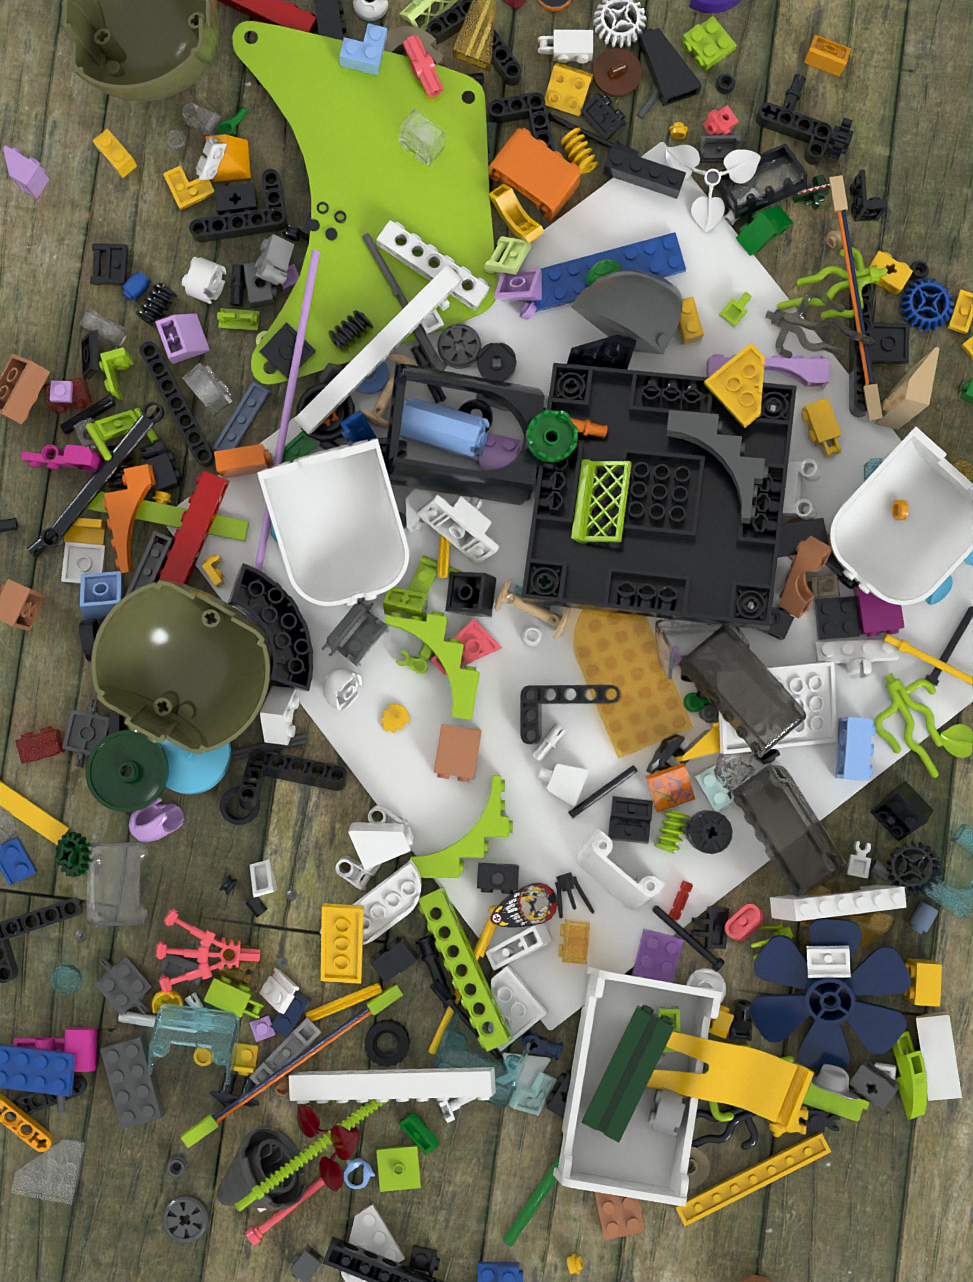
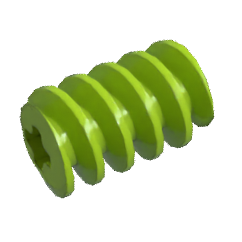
M671 810V812L664 813L668 820H662L661 823L666 828H659V831L664 835L657 836L661 843L654 844V846L675 854L674 850H680L676 843L683 842L678 835H685L681 827L688 826L683 820L690 819V816Z

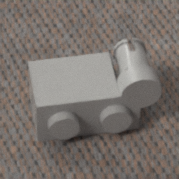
M274 234L268 239H264L260 248L262 254L255 264L257 268L255 276L276 286L279 283L283 285L287 278L285 276L288 275L287 268L294 244Z

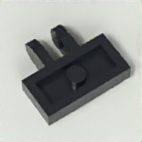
M707 906L706 918L692 917L691 921L695 924H706L705 931L694 929L691 930L690 935L705 937V948L726 949L727 934L725 932V924L729 918V908Z

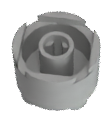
M662 1087V1090L656 1089L653 1099L656 1106L654 1110H650L648 1117L651 1128L676 1136L677 1132L674 1129L675 1127H680L685 1109L682 1098L687 1099V1096Z

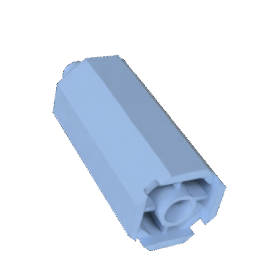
M412 397L410 400L405 399L403 403L400 436L408 441L477 461L478 457L476 455H482L487 443L489 433L485 432V427L489 428L490 423L485 418Z

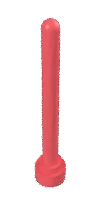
M320 1177L305 1189L304 1195L298 1203L287 1209L279 1210L259 1227H251L247 1230L245 1234L248 1240L254 1246L262 1241V1237L267 1230L325 1185L322 1178Z

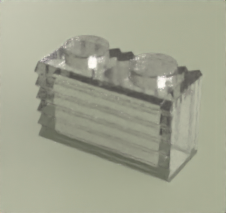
M89 308L80 321V326L85 332L89 333L90 330H98V338L117 349L120 348L128 333L123 326Z

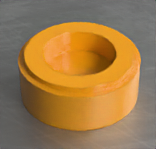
M896 500L893 503L892 514L895 520H905L907 518L908 504L905 500Z

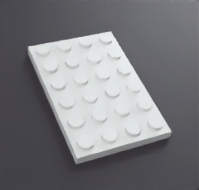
M833 661L717 672L720 751L722 754L837 742L835 666Z

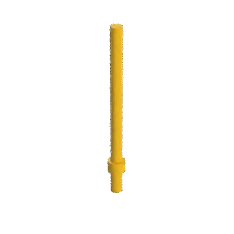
M888 633L885 635L884 641L897 647V650L903 653L907 652L973 686L972 676L911 646L910 642L904 639L900 640Z

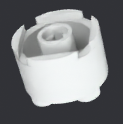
M194 257L191 260L188 274L184 275L182 279V286H185L187 295L211 304V300L216 301L223 290L225 281L222 280V274L226 275V269L224 266L202 257Z

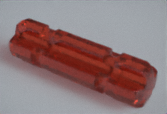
M682 881L681 890L678 891L672 905L674 907L669 913L670 918L674 920L680 919L681 910L684 909L689 897L688 893L692 890V883Z

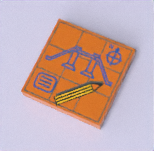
M684 763L646 776L657 813L695 799Z

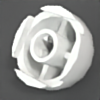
M338 669L327 675L323 682L325 699L338 710L348 708L358 695V692L355 691L357 686L361 687L362 685L361 676L348 669Z

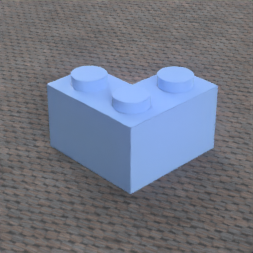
M368 23L364 42L344 37L339 56L340 66L379 75L387 40V28Z

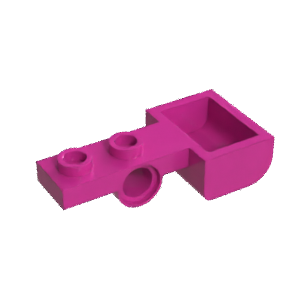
M47 445L43 448L41 454L22 452L21 460L28 462V466L40 468L41 465H47L46 468L58 470L59 467H68L96 472L105 460L102 454L88 447L66 445L64 450L54 445Z
M67 1027L65 1029V1037L14 1038V1046L46 1050L62 1049L63 1052L76 1053L74 1072H90L97 1069L98 1027Z

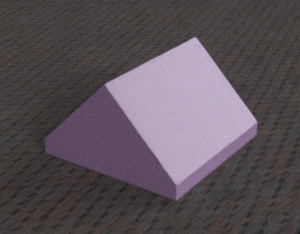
M541 269L519 270L516 275L502 273L494 294L495 299L503 302L542 300Z

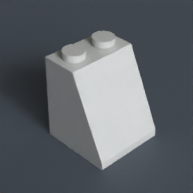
M354 822L350 825L348 831L364 870L411 851L414 839L411 829H406L403 823Z

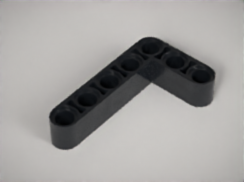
M462 0L428 23L427 32L436 39V45L443 43L467 27L503 81L509 86H515L520 82V64L475 0ZM466 9H471V10H473V11L470 12V13H466V12H465ZM451 19H454V20H456L457 22H456V23H449L448 21L451 20ZM478 24H481V25H483L484 27L481 28V29H478V28H476L475 26L478 25ZM439 30L440 33L433 34L432 31ZM492 40V41H494L495 43H494V44H487L486 41ZM498 56H504L505 59H504V60H499V59H497V57H498ZM510 71H514L517 74L514 76H510L507 73Z
M541 93L521 94L495 99L490 102L489 119L492 123L500 124L529 119L532 137L537 140H546L548 148L553 152L555 151L546 103ZM537 102L540 106L533 107L531 104ZM513 106H520L521 109L518 110V111H515V110L512 109V107H513ZM495 109H499L502 112L500 114H495L492 111ZM542 121L544 124L542 126H538L535 124V122Z
M267 169L262 174L265 209L195 219L189 225L193 238L197 242H209L283 230L287 225V214L282 182L278 172L274 169ZM271 178L277 179L273 184L267 183ZM273 197L279 198L276 203L270 202ZM276 216L282 217L279 222L273 221ZM256 219L263 220L259 225L253 224ZM237 222H243L240 228L234 227ZM217 225L224 226L220 231L215 230ZM198 228H204L202 233H195Z
M614 685L525 686L520 694L521 740L529 745L537 744L541 740L542 704H615L622 697L621 690ZM533 689L536 696L533 700L529 701L526 694L529 690ZM550 689H553L556 693L553 700H548L546 697ZM570 689H574L576 692V697L573 700H568L566 697V693ZM590 689L596 691V697L593 700H589L586 696L587 691ZM609 689H615L617 692V696L613 700L607 698L606 694ZM529 710H534L536 714L535 719L529 721L526 716ZM529 730H533L536 734L533 741L527 739L526 735Z
M256 749L250 753L239 788V804L245 810H252L256 807L265 776L340 791L346 786L347 772L338 765ZM257 760L263 761L262 763H259V764H258V763H254V762L257 761ZM277 764L282 765V767L276 768L274 766ZM299 768L302 769V771L296 772L294 771V769ZM314 773H321L322 775L315 776ZM334 777H341L342 779H340V780H335V779H333V778H334ZM251 778H256L257 780H256V781H250L249 779H251ZM245 796H252L251 799H244Z
M71 898L0 922V948L4 952L3 958H0V983H7L18 975V967L9 938L78 916L84 908L80 899ZM70 902L76 906L74 913H71L68 909ZM50 909L56 912L55 920L49 916ZM31 915L35 916L37 919V924L35 926L31 925L29 919ZM12 922L16 923L18 929L16 932H13L10 929V924ZM4 968L10 971L9 978L3 975Z

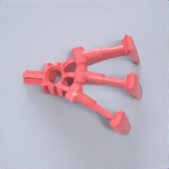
M175 909L169 910L164 919L165 924L173 926L175 922L190 931V934L201 939V946L198 947V950L170 948L163 941L156 944L155 957H158V959H163L166 957V954H176L197 958V962H199V969L169 979V976L162 975L158 981L162 992L165 993L170 992L172 984L184 980L190 981L202 977L203 980L212 977V970L217 968L223 970L225 964L231 969L232 965H236V968H238L239 961H260V949L240 948V941L235 944L233 939H230L229 943H226L225 937L219 940L215 938V933L209 930L204 932L178 918L179 914ZM213 943L221 948L220 950H209V946ZM226 949H233L235 955L231 959H226L223 956V952ZM208 957H220L219 960L208 964Z

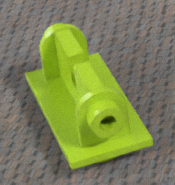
M220 308V312L217 313V319L219 320L218 328L258 331L260 311Z

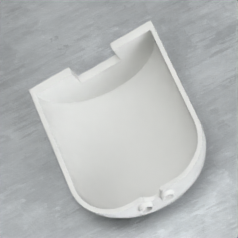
M917 427L904 438L839 509L830 528V544L834 556L845 569L843 574L850 580L855 579L859 583L858 587L864 593L868 594L870 592L886 602L898 605L914 604L929 597L973 551V483L944 458L947 454ZM896 500H905L908 504V516L905 520H895L893 517L892 506Z
M377 438L370 441L355 442L350 447L346 444L299 457L292 463L290 461L273 466L271 469L266 468L257 472L288 577L295 590L303 598L322 606H336L344 603L346 606L356 604L358 598L364 597L365 601L377 598V594L388 591L401 580L409 562V547Z

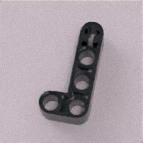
M768 102L763 103L756 114V123L759 126L808 143L804 153L807 163L814 165L820 162L832 134V128L828 123ZM780 119L787 120L788 124H783ZM799 126H805L807 130L803 131ZM817 132L824 133L825 137H820ZM811 150H816L819 155L812 154Z

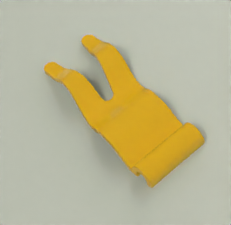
M675 1031L672 1032L666 1047L707 1063L709 1069L705 1073L654 1069L646 1087L660 1090L664 1087L684 1096L737 1106L770 1121L779 1122L792 1130L814 1075L812 1070L751 1047L713 1041Z

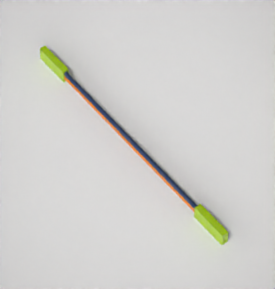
M396 983L367 1002L366 1008L219 1113L213 1116L211 1114L180 1135L187 1148L219 1127L218 1123L367 1016L371 1014L375 1016L403 996Z

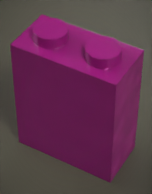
M859 585L853 588L857 602L860 635L866 634L867 638L879 636V632L885 631L886 634L891 635L897 634L900 629L905 628L901 605L886 602L870 592L866 594L858 587Z

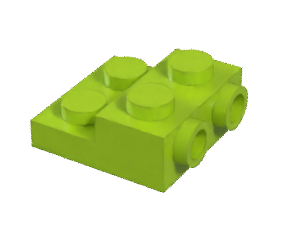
M714 16L701 25L697 24L685 33L682 38L684 50L691 53L696 65L700 68L702 67L705 72L737 47L736 43Z

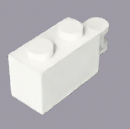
M554 30L553 36L538 37V43H540L538 53L553 54V61H558L559 63H567L568 61L587 63L592 61L593 30Z

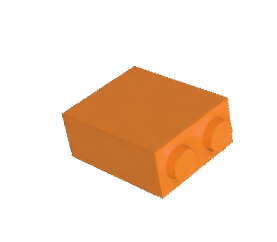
M263 444L214 451L216 469L222 478L255 474L273 465L272 455L268 449H265Z

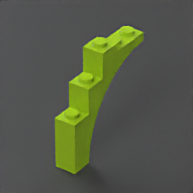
M432 611V614H427L425 622L422 621L423 617L411 616L410 619L402 618L403 614L391 612L390 616L386 615L384 622L386 625L403 629L415 635L437 655L446 670L451 684L453 698L452 717L472 720L480 672L476 671L477 667L464 666V669H460L464 644H460V640L448 638V642L444 641L448 617H445L443 612Z
M501 775L492 776L491 793L487 806L479 821L469 833L455 844L441 851L410 857V860L416 865L421 878H459L460 873H464V861H460V857L484 858V853H488V841H484V837H509V833H513V820H509V816H501V812H505V800H501V792H505V780H501Z

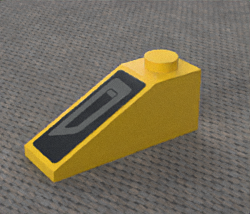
M719 722L713 723V728L704 730L674 758L675 762L720 752Z

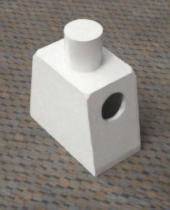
M556 763L553 771L541 767L538 779L549 782L546 788L548 792L572 806H576L589 770Z

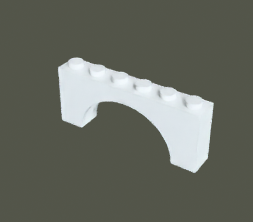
M890 885L861 886L860 890L835 894L770 897L772 918L790 921L907 908L905 887Z

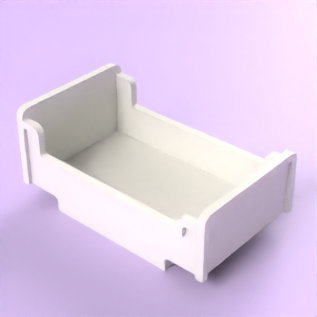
M588 966L587 974H590L585 1006H582L575 1046L562 1125L563 1141L558 1168L554 1167L553 1175L561 1185L570 1188L686 1206L689 1185L687 1171L698 1105L697 1098L688 1096L687 1099L682 1098L685 1109L680 1127H675L674 1129L677 1132L676 1136L651 1128L648 1117L650 1110H654L656 1103L653 1101L656 1088L651 1087L645 1088L619 1143L605 1136L604 1133L581 1123L638 1005L642 1007L644 1004L654 1009L653 1013L658 1016L660 1007L671 1008L672 1006H678L680 1009L681 1033L708 1039L711 1018L717 1019L723 992L702 986L698 988L608 972ZM663 1052L665 1058L656 1068L660 1070L702 1073L704 1062L681 1052Z

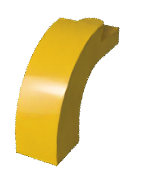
M502 184L488 194L497 212L518 239L529 243L537 240L539 235L544 233L542 226L530 218L522 208L511 187Z

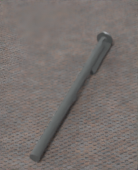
M364 234L362 236L363 240L391 287L394 297H397L402 309H404L409 304L370 234ZM420 324L413 331L415 338L429 360L432 369L444 371L447 366L446 361L440 360Z

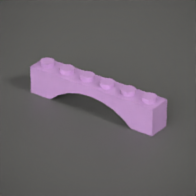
M714 354L712 357H709L706 362V377L714 374L735 355L724 357L722 354ZM774 355L771 358H765L764 371L786 374L799 381L805 387H826L829 383V359H823V356L803 358L801 355H795L791 358H783L782 355Z

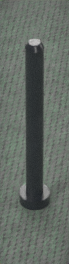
M973 606L968 608L939 660L945 663L949 660L973 618ZM934 667L932 673L926 675L925 679L934 686H937L939 683L938 677L942 670Z
M655 905L652 908L653 912L712 964L711 968L715 972L722 968L725 961L721 957L717 959L659 906Z

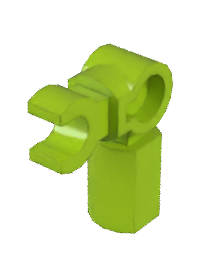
M423 642L418 653L420 658L415 656L411 658L406 651H400L402 655L406 656L404 662L396 660V663L399 666L408 665V669L418 674H424L428 670L427 661L428 659L431 660L434 652Z

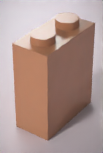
M441 724L434 773H438L437 777L449 779L450 775L458 776L457 780L469 782L470 779H474L482 731Z

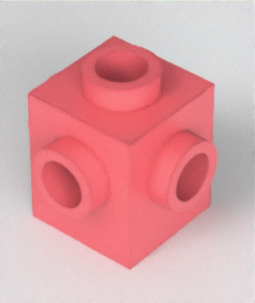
M727 105L719 111L717 109L712 110L707 115L708 119L702 125L709 135H729L732 132L731 129L739 121Z

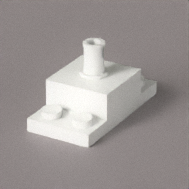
M436 495L418 510L416 514L476 564L496 553L500 547L491 537L484 534L492 522L478 511L482 506V501L480 500L476 504L478 501L476 497H472L470 502H467L463 497H459L449 505L444 498Z

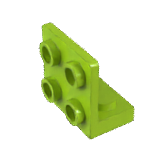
M124 347L101 353L102 360L99 361L102 372L106 373L107 379L104 380L106 389L118 400H122L123 396L115 370H126L130 365L134 364L132 356Z

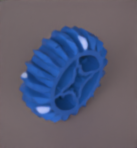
M928 277L924 281L920 278L916 283H910L909 288L904 290L905 294L900 297L903 302L899 304V307L904 308L901 311V315H907L904 322L910 320V327L916 324L917 331H920L922 327L925 332H928L930 328L934 331L938 326L942 327L945 324L944 321L947 322L950 319L949 315L953 313L951 307L955 303L949 301L953 298L952 294H947L949 288H942L944 282L938 285L936 284L937 279H933L930 283ZM925 291L931 292L934 295H928ZM913 296H915V301L917 302L916 309L913 307ZM938 300L940 301L941 305L940 314L938 312L939 309L936 306V302ZM933 301V302L930 304V306H928V307L925 306V307H923V308L921 309V307H922L926 302L929 303V302ZM920 314H925L928 318H924Z

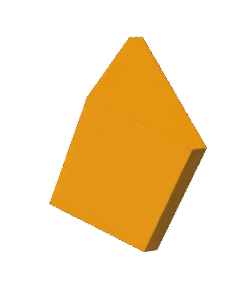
M814 35L804 63L840 77L848 61L851 48Z

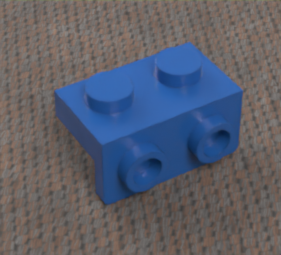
M360 410L340 423L343 428L341 434L347 442L351 441L352 445L355 442L377 438Z

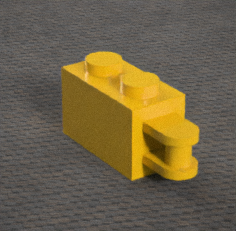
M828 397L805 405L802 408L801 418L804 424L807 423L810 441L814 442L815 446H822L826 458L831 457V454L834 453L840 454L841 449L837 439L842 434ZM831 441L833 446L828 447L827 442Z

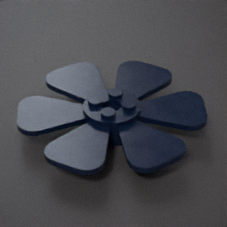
M818 918L813 920L809 927V936L813 946H849L850 959L862 938L859 925L849 919ZM785 935L773 936L754 960V971L760 979L805 990V994L757 996L752 1001L750 1012L764 1039L774 1043L781 1042L811 1015L815 1020L798 1050L799 1060L806 1067L821 1069L824 1064H829L844 1069L848 1066L850 1052L840 1025L845 1020L848 1021L864 1046L874 1054L888 1052L906 1029V1018L901 1011L855 999V995L901 994L908 990L911 985L910 973L900 953L892 946L884 945L875 949L850 973L851 977L808 978L807 960L795 943ZM827 995H832V996H834V998H833V997H830V998H828V999L825 998V997H826Z

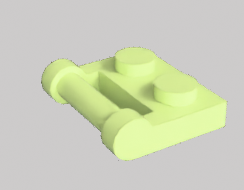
M500 237L494 253L484 265V270L488 273H494L495 271L516 275L531 248V243L521 239ZM504 249H506L505 252H504V254H503V256L501 257L500 261L498 262V260H499L501 254L503 253Z

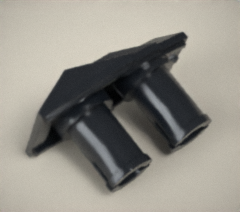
M674 733L663 739L646 771L653 774L657 770L662 771L672 767L667 760L671 756L675 758L683 751L680 745L685 740V737ZM689 760L680 761V764H686L689 762Z
M224 1073L221 1090L218 1092L210 1091V1094L223 1106H227L254 1088L255 1083L249 1077H244L241 1095L236 1096L232 1093L237 1075ZM252 1098L242 1106L256 1107L260 1106V1103Z

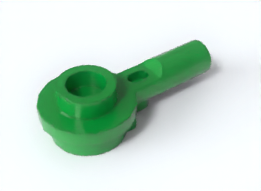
M241 107L231 120H225L219 124L217 134L235 137L237 133L236 126L248 111Z
M694 692L687 694L683 699L684 708L693 713L698 712L704 705L718 704V701L697 699V693Z

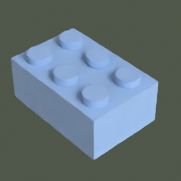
M843 717L839 719L835 778L869 781V777L872 776L873 766L870 765V757L874 754V744L871 743L872 736L875 735L876 731L873 719Z

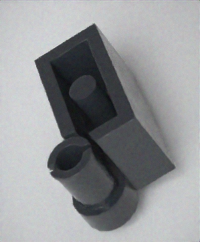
M162 438L153 440L154 443L139 447L140 454L145 459V465H152L156 485L153 486L156 492H165L181 486V473L178 468L174 467L172 462L175 461L174 454L171 449L168 450L165 447Z

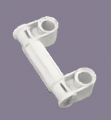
M382 805L374 806L368 814L370 823L408 824L406 819ZM380 811L383 814V819L376 820L373 817V812ZM343 856L336 864V872L356 888L365 891L367 883L372 876H375L381 864L364 870L362 863L351 856ZM341 863H349L351 869L349 871L343 870Z

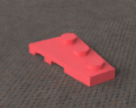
M475 619L453 638L460 640V644H464L460 668L502 648ZM435 655L430 661L446 675L445 668L437 655Z

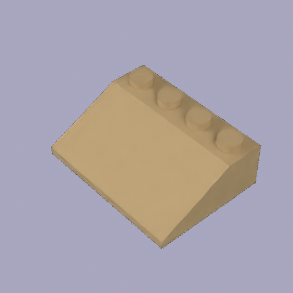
M935 347L903 375L881 402L883 419L876 420L875 424L899 430L929 406L940 348Z

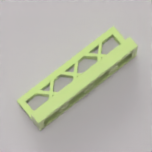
M414 0L399 14L403 20L410 22L412 27L419 28L415 19L420 14L425 15V22L420 27V29L425 31L431 20L448 10L458 0ZM434 1L439 2V10L435 14L430 13L431 4Z

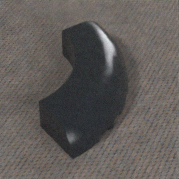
M243 563L236 576L228 604L247 614L265 634L271 665L270 681L289 688H295L296 690L309 692L314 667L313 647L307 623L303 619L299 607L279 583H276L262 571Z

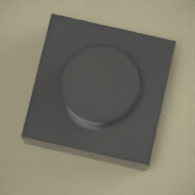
M328 363L319 380L322 383H330L344 369V366Z

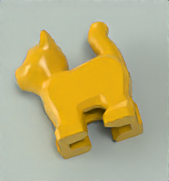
M800 1107L792 1130L779 1122L767 1120L769 1130L773 1136L780 1137L785 1132H799L805 1135L807 1126L804 1123H799V1118L802 1117L804 1120H808L807 1107Z

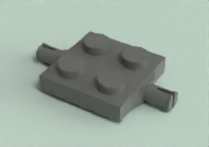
M90 699L88 711L71 709L62 749L78 754L75 763L76 767L83 768L85 757L89 756L95 745L109 734V717L96 713L98 700Z
M106 957L103 958V961H100L99 964L105 969L106 973L94 985L121 1016L135 1006L142 1015H145L150 1009L142 1000L154 987L128 957H125L114 966L111 965Z

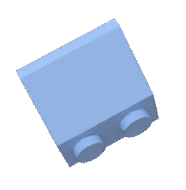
M121 571L81 574L80 609L84 620L93 618L99 620L101 617L107 616L112 608L125 597Z

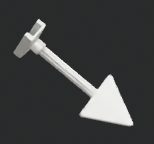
M503 1053L502 1056L509 1073L495 1079V1088L497 1089L510 1082H514L516 1088L520 1086L531 1089L535 1078L540 1071H544L551 1058ZM469 1097L470 1099L466 1101H458L457 1098L437 1101V1098H435V1101L442 1110V1117L449 1123L455 1120L453 1111L477 1097Z

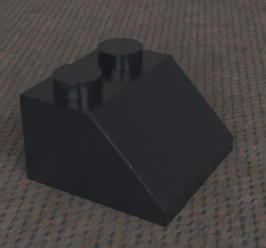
M450 572L445 611L474 617H492L497 578L487 573Z

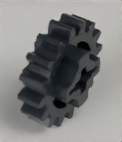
M844 117L840 127L835 125L827 149L831 150L828 160L837 162L841 153L846 155L854 131L850 130L853 120Z

